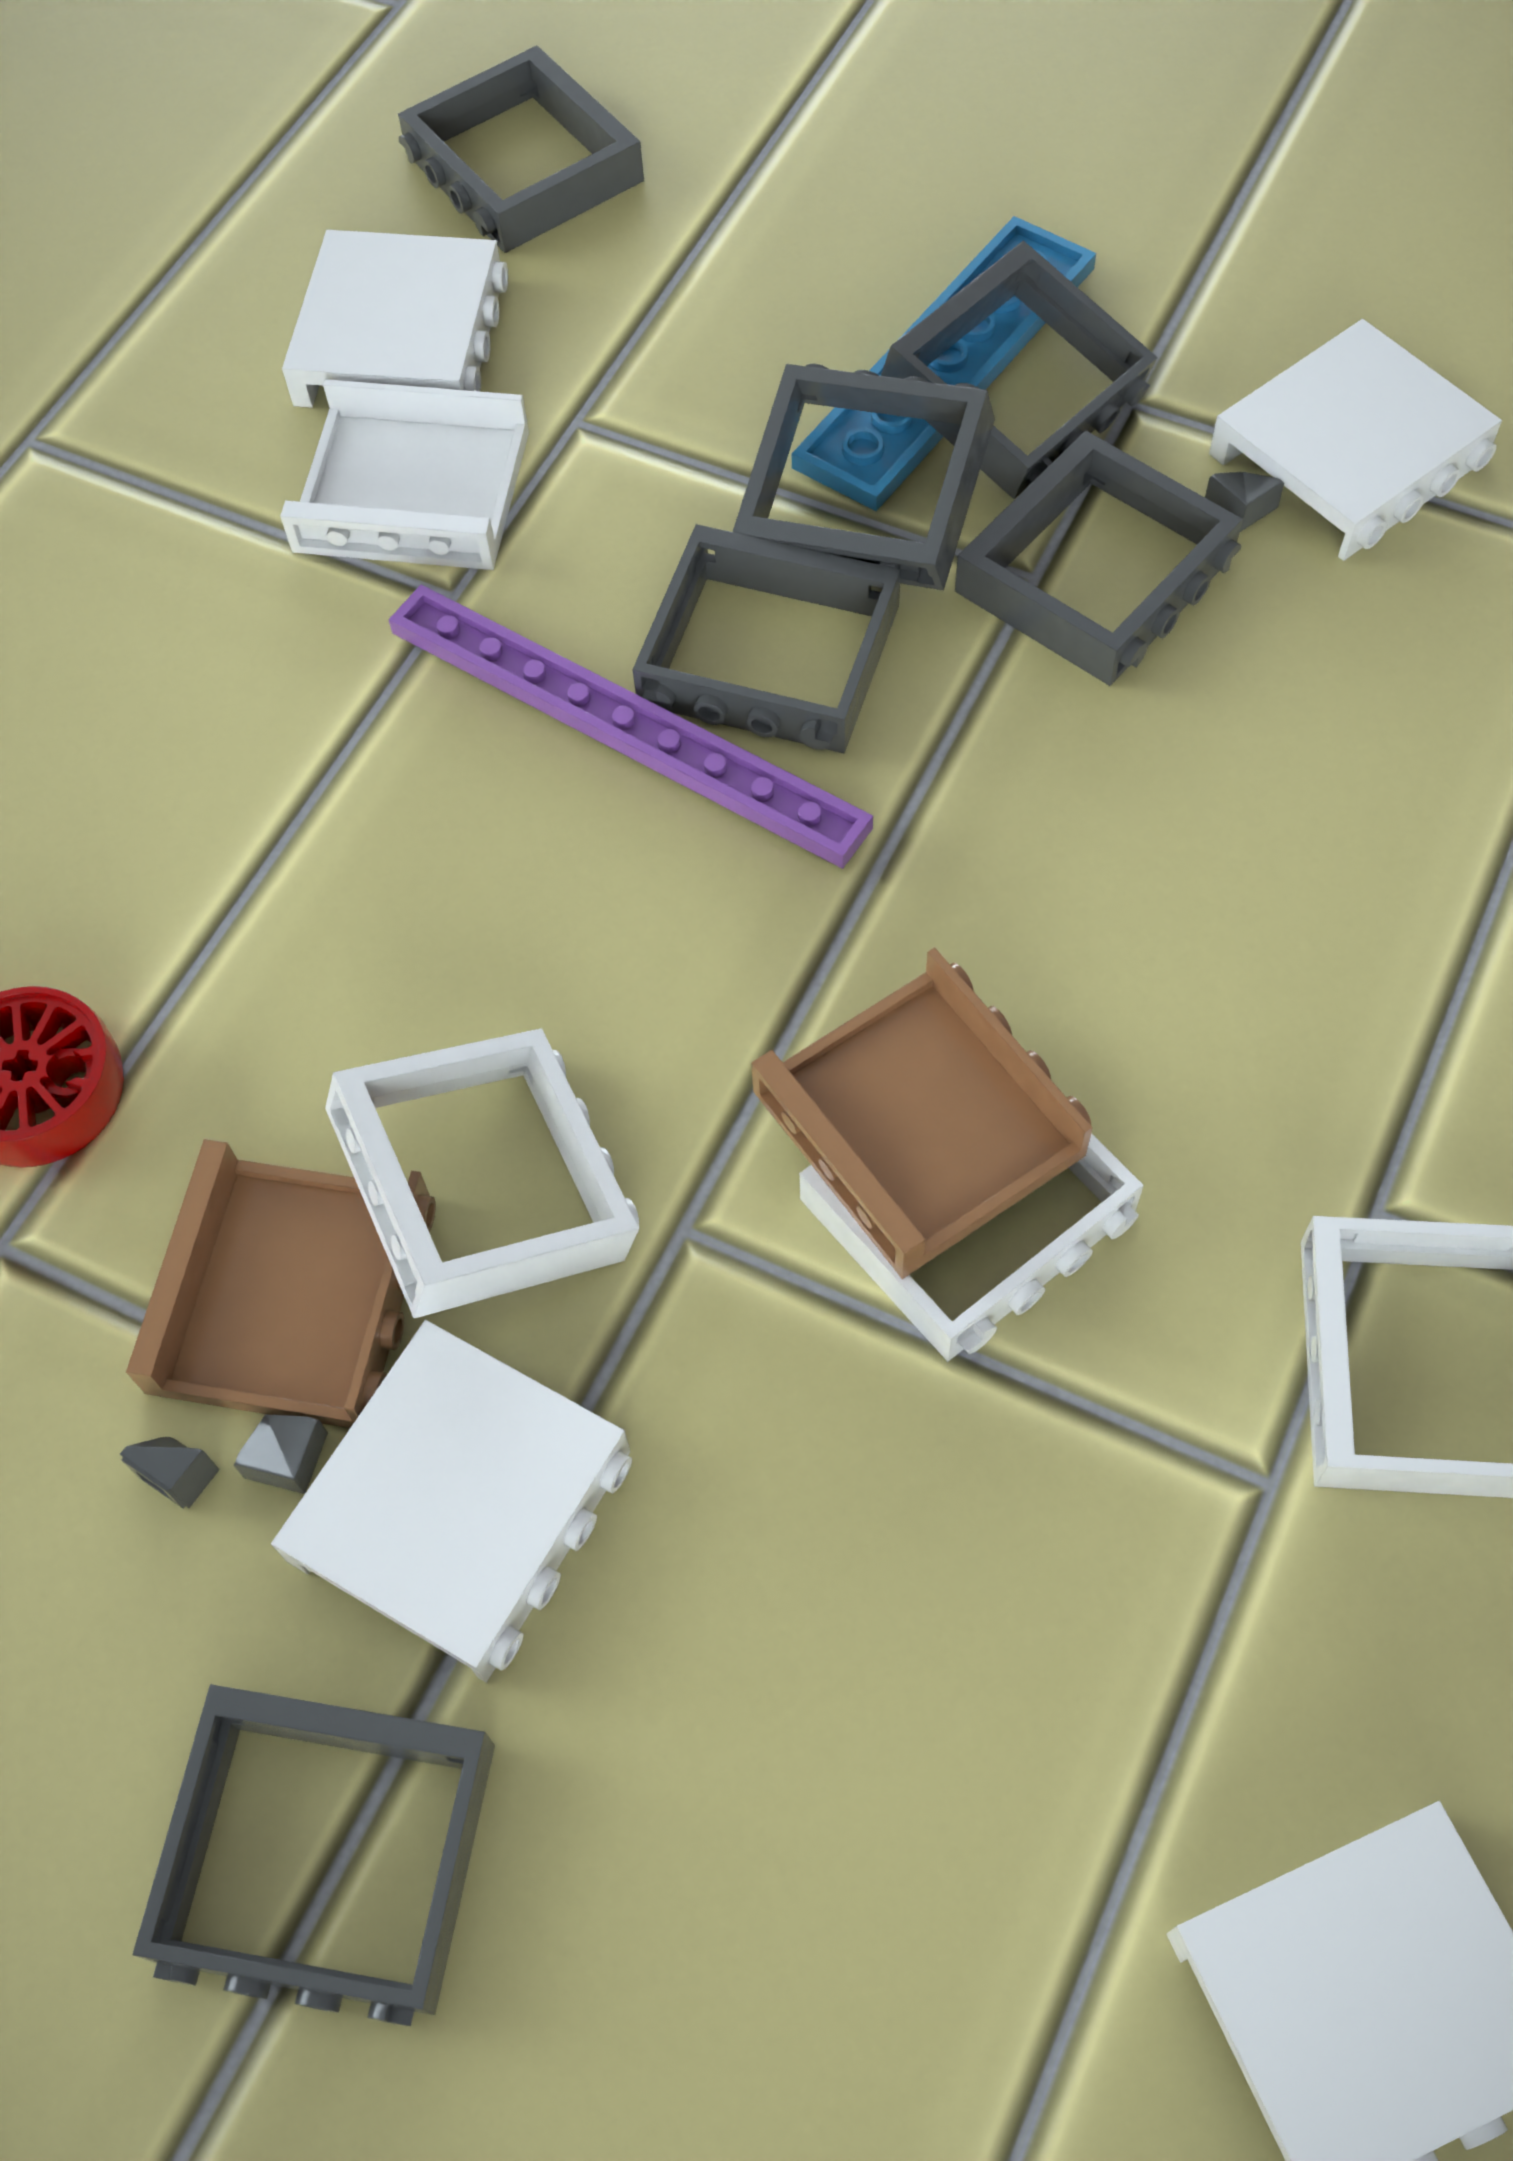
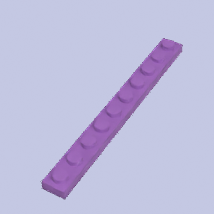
M422 584L388 619L392 634L842 869L873 829V815Z

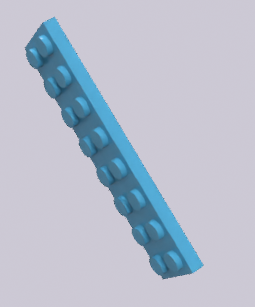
M1013 216L902 336L1023 240L1076 287H1079L1094 270L1096 253ZM1014 295L927 367L947 385L955 386L959 383H968L986 390L1046 322ZM889 350L869 371L881 376ZM834 407L791 453L792 469L877 511L943 436L924 419Z

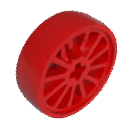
M40 986L18 987L1 991L0 1165L22 1168L54 1163L88 1145L102 1132L111 1120L123 1091L124 1071L121 1055L114 1038L98 1014L77 997L58 989ZM59 1027L63 1028L62 1031L56 1034ZM14 1035L13 1043L7 1044L4 1041ZM86 1040L91 1043V1046L88 1048H76ZM86 1072L84 1078L75 1077L66 1082L68 1087H62L65 1080L71 1075ZM18 1108L19 1128L17 1130L5 1131L14 1112ZM48 1109L53 1111L55 1114L53 1118L36 1125L35 1113H41Z

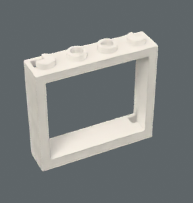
M542 1028L333 1072L325 1109L414 1319L625 1261L639 1231V1217L636 1207L629 1198H624L614 1177V1166L611 1156L604 1147L599 1146L590 1128L587 1107L582 1099L575 1097L566 1079L563 1058L557 1050H552ZM523 1075L594 1223L442 1262L375 1108Z
M1091 1133L1086 1156L1070 1166L1069 1169L1102 1203L955 1320L951 1321L910 1275L901 1279L812 1165L799 1173L800 1200L947 1362L963 1349L968 1354H972L980 1349L995 1334L997 1330L995 1324L1012 1310L1016 1315H1021L1030 1309L1044 1294L1045 1288L1043 1285L1058 1273L1068 1277L1081 1268L1092 1255L1093 1250L1091 1247L1104 1236L1108 1235L1111 1239H1115L1127 1231L1139 1216L1136 1208L1144 1185Z
M1313 1216L1301 1240L1314 1487L1513 1498L1512 1463L1355 1455L1342 1261L1513 1270V1226Z

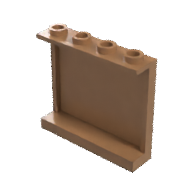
M935 947L927 952L925 973L786 1061L782 1062L775 1052L771 1050L751 1062L754 1094L901 1279H904L1084 1158L1087 1154L1093 1129L1091 1119L1084 1106L1075 1097H1066L1051 1080L1049 1069L1042 1058L1032 1050L1027 1052L1012 1036L1010 1025L1004 1015L994 1006L987 1007L974 993L971 980L963 968L957 963L949 964Z
M203 1140L126 1373L144 1394L269 1415L305 1416L318 1419L322 1424L351 1428L387 1376V1373L383 1371L389 1349L397 1350L404 1329V1314L400 1312L404 1294L355 1178L238 1160L227 1142ZM411 1170L408 1185L430 1232L435 1217L436 1201L433 1196H430L421 1172Z

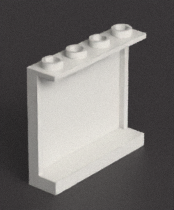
M326 230L282 367L293 406L313 408L319 385L323 386L325 379L480 392L481 363L488 362L490 356V328L497 327L499 321L498 297L500 293L506 292L508 286V267L506 262H500L497 241Z
M1361 319L1219 414L1215 423L1209 455L1224 466L1243 453L1272 477L1281 479L1286 488L1345 533L1338 555L1340 559L1345 561L1361 548L1369 549L1382 538L1385 531L1399 521L1402 523L1408 522L1416 515L1421 506L1434 496L1442 497L1454 487L1458 479L1469 471L1477 472L1481 470L1496 451L1497 446L1494 444V440L1502 420L1370 323Z
M325 379L323 387L330 409L300 502L285 500L280 515L292 553L494 570L529 435L523 395Z
M425 1319L280 1529L271 1545L289 1564L307 1575L313 1572L467 1665L479 1679L487 1683L495 1668L503 1671L515 1657L524 1636L519 1630L533 1607L541 1610L553 1596L561 1574L556 1570L569 1549L578 1551L589 1538L597 1520V1515L593 1511L604 1493L608 1491L613 1494L625 1480L632 1464V1458L628 1456L631 1451L625 1430Z
M1440 1800L1179 1924L1166 1934L1180 1963L1186 1960L1189 1961L1285 2161H1438L1434 2150L1457 2138H1460L1465 2150L1482 2145L1508 2130L1501 2116L1513 2110V1931Z

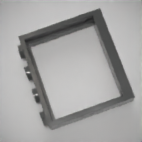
M537 45L398 113L402 135L399 136V143L405 148L408 161L411 164L416 163L425 172L431 185L434 188L440 187L450 197L455 209L461 214L465 212L475 223L480 234L483 237L487 235L491 240H496L497 246L504 253L644 181L640 140ZM534 98L592 155L502 200L444 142Z
M1024 240L892 344L881 376L904 379L909 376H916L931 383L946 384L927 366L1015 295L1112 380L1113 383L1028 456L993 425L980 470L1013 499L1019 496L1085 430L1090 433L1094 430L1102 433L1113 423L1120 412V408L1126 402L1130 406L1135 405L1150 387L1146 379L1158 358ZM925 420L955 446L961 424Z
M811 363L806 366L786 364L733 532L901 569L900 584L944 591L995 421L988 390L980 389L968 383H959L955 386L931 383L916 376L900 379L879 376L868 370L846 372L831 370L820 364ZM805 403L961 424L925 543L768 519Z
M1085 430L958 554L955 592L1111 686L1128 667L1132 665L1137 668L1144 658L1148 646L1157 636L1165 638L1170 633L1178 620L1180 612L1188 604L1194 606L1202 599L1210 585L1211 579L1219 571L1226 573L1230 569L1232 558L1241 550V544L1237 541L1243 519ZM1090 484L1197 544L1113 633L1006 569Z
M696 524L632 669L635 693L672 713L697 718L707 724H722L751 731L761 737L781 738L805 744L816 750L827 749L845 754L899 608L901 569ZM708 549H709V550H714V551H715V555H714V554H709V553H708ZM707 579L872 616L838 708L669 669ZM871 586L882 588V591L871 590Z
M210 1684L132 1955L157 1963L153 1975L154 1978L196 1986L199 1973L202 1971L227 1976L223 1991L250 1997L267 1999L270 1986L276 1985L297 1989L296 2005L339 2013L342 1998L371 2003L367 2018L387 2023L411 2026L414 2012L435 2015L495 1744L484 1731ZM240 1730L462 1769L413 1985L182 1941Z

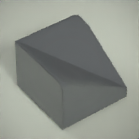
M1248 472L1216 473L1209 478L1205 498L1242 518L1241 532L1278 508L1284 482L1275 477Z
M265 1414L238 1453L234 1467L245 1479L305 1494L328 1432L321 1421L315 1418Z
M160 1437L129 1445L120 1453L123 1457L121 1459L122 1462L139 1479L183 1509L185 1507L189 1509L220 1470L203 1450L188 1448L171 1437Z

